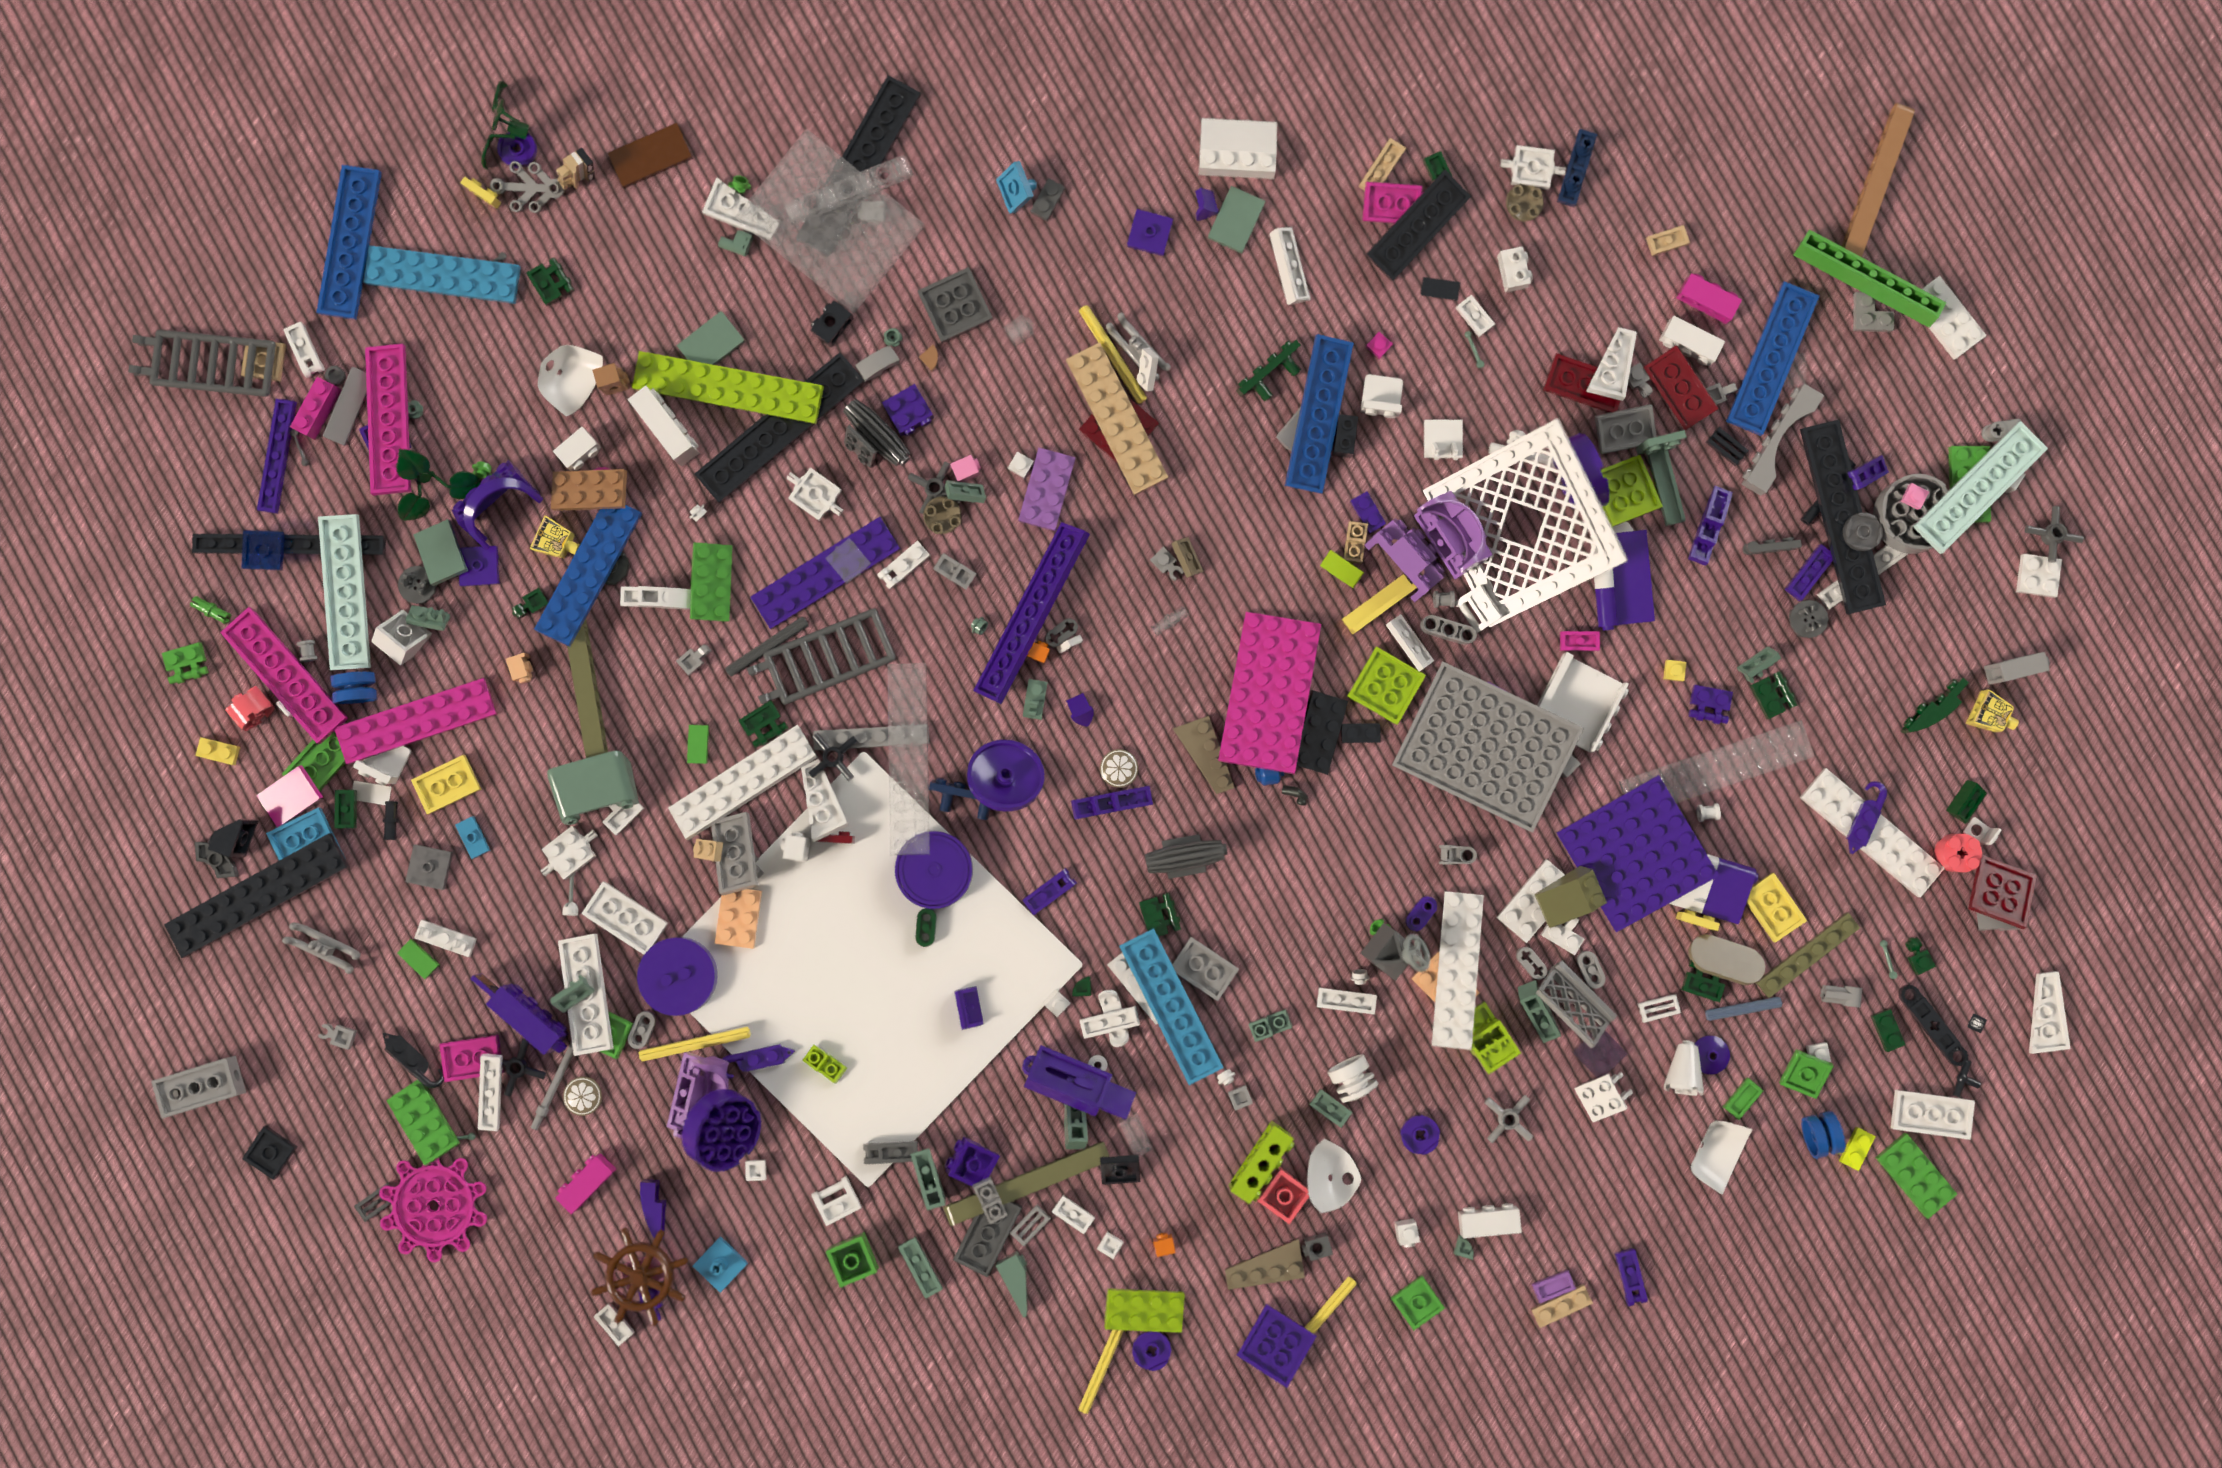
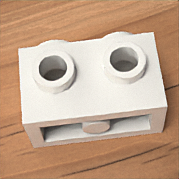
M1523 246L1500 251L1497 259L1505 293L1528 288L1533 278L1531 270H1528L1527 267L1528 255L1527 252H1524Z
M581 427L553 452L570 471H577L583 467L584 462L588 458H593L598 454L601 446L585 428Z
M792 832V835H786V839L783 838L781 850H784L783 858L808 861L811 838L806 837V833Z

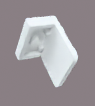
M1371 374L1366 375L1360 412H1365L1366 415L1371 416L1377 414L1384 415L1386 418L1398 417L1402 410L1400 402L1403 380Z
M402 746L369 757L363 761L356 760L353 767L359 770L358 773L368 778L372 776L376 778L375 782L383 786L396 784L411 754V749Z

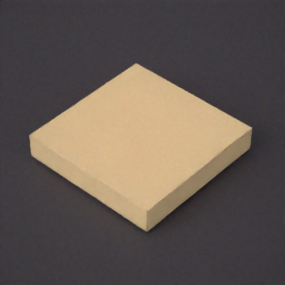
M275 342L276 349L272 381L281 382L286 344ZM245 346L241 371L242 377H245L249 346ZM257 347L253 373L254 379L263 380L267 348Z

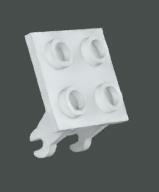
M1424 420V458H1434V460H1439V458H1453V460L1463 458V420Z
M1619 1072L1618 1075L1614 1074L1612 1077L1608 1073L1574 1088L1592 1122L1628 1108L1624 1100L1633 1094V1091L1629 1089L1627 1092L1624 1091L1619 1094L1614 1085L1624 1076L1622 1072Z

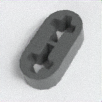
M1071 618L1063 620L1046 634L1047 644L1052 648H1056L1077 633V622ZM1066 623L1074 624L1073 632L1069 630L1065 633L1062 632L1066 628ZM1061 633V636L1058 637V643L1049 642L1051 634L1056 636Z

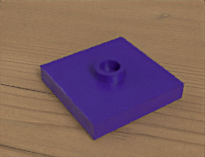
M1136 209L1127 247L1164 256L1173 218Z
M490 546L487 550L483 547L460 548L468 571L459 575V586L500 584L498 546Z

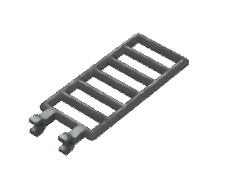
M160 329L156 331L155 338L133 335V343H137L139 346L154 347L151 368L129 365L128 372L134 373L135 376H150L149 382L153 386L262 397L270 395L276 349L274 341ZM163 337L174 338L169 379H158ZM182 339L192 340L187 381L177 380ZM201 341L211 342L206 383L196 382ZM219 343L230 344L225 385L214 384ZM238 345L249 346L243 387L233 386ZM257 347L267 348L262 389L252 388Z
M873 608L770 649L763 654L764 662L748 667L747 671L752 677L769 669L777 690L758 696L760 703L764 705L770 700L780 698L782 703L786 705L896 660V656L878 611ZM870 617L873 619L887 656L876 660L861 621ZM853 624L869 661L868 664L860 667L857 664L843 629ZM835 631L851 667L850 671L843 674L839 671L826 635ZM819 639L834 676L826 681L822 680L808 642ZM798 646L802 648L816 685L806 689L790 652L791 649ZM781 653L785 657L798 692L788 696L772 658Z

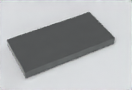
M1013 1201L1004 1204L1008 1216L991 1224L985 1213L975 1216L953 1261L988 1278L1023 1206Z

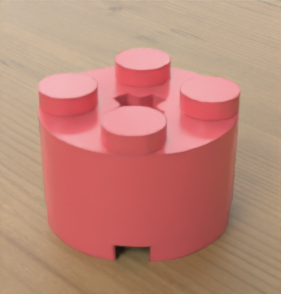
M254 686L244 695L239 693L231 700L233 704L228 706L225 711L242 730L248 731L262 723L261 719L264 716L268 718L273 713L275 707L257 686Z
M1948 834L1937 842L1934 856L1936 861L1946 871L1969 872L1978 868L1982 858V849L1979 840L1971 835Z

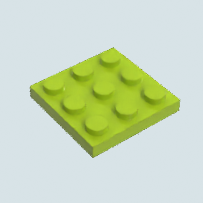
M1641 455L1601 469L1602 476L1608 480L1610 493L1608 505L1602 508L1611 527L1663 507Z
M1375 647L1347 697L1393 724L1398 725L1426 675L1382 649Z

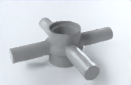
M1526 1095L1519 1100L1513 1109H1502L1490 1097L1484 1101L1488 1107L1498 1114L1499 1125L1487 1138L1492 1144L1505 1129H1515L1527 1141L1533 1138V1135L1519 1124L1518 1114L1530 1101ZM1512 1114V1122L1505 1124V1117Z

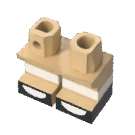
M582 147L563 158V166L556 169L559 176L558 182L564 190L572 185L577 189L578 182L584 178L588 182L595 179L593 161Z

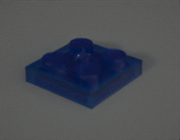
M243 530L241 569L283 571L285 533L279 531Z

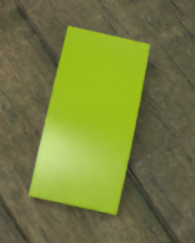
M1333 550L1328 552L1320 564L1322 568L1352 588L1357 585L1365 573Z
M813 1044L802 1060L834 1084H837L847 1069L845 1065L815 1044Z

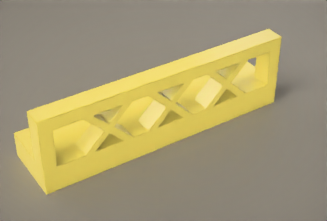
M1403 574L1345 616L1342 621L1353 635L1417 587L1414 583L1411 584Z

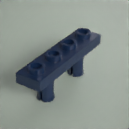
M1583 129L1578 130L1557 198L1558 203L1571 207L1576 206L1597 138L1596 133Z
M936 778L930 782L929 790L942 793L940 811L951 812L953 797L956 795L976 799L970 788L963 782L955 781L952 784L947 783V780L943 778ZM980 802L977 818L988 820L990 808Z

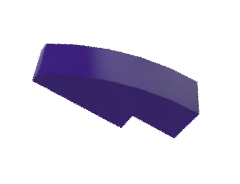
M644 1179L640 1182L641 1205L645 1221L653 1238H655L659 1230L665 1232L666 1200H659L660 1180Z

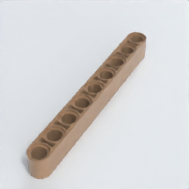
M1897 102L1890 111L1841 246L1860 257L1864 253L1915 109Z

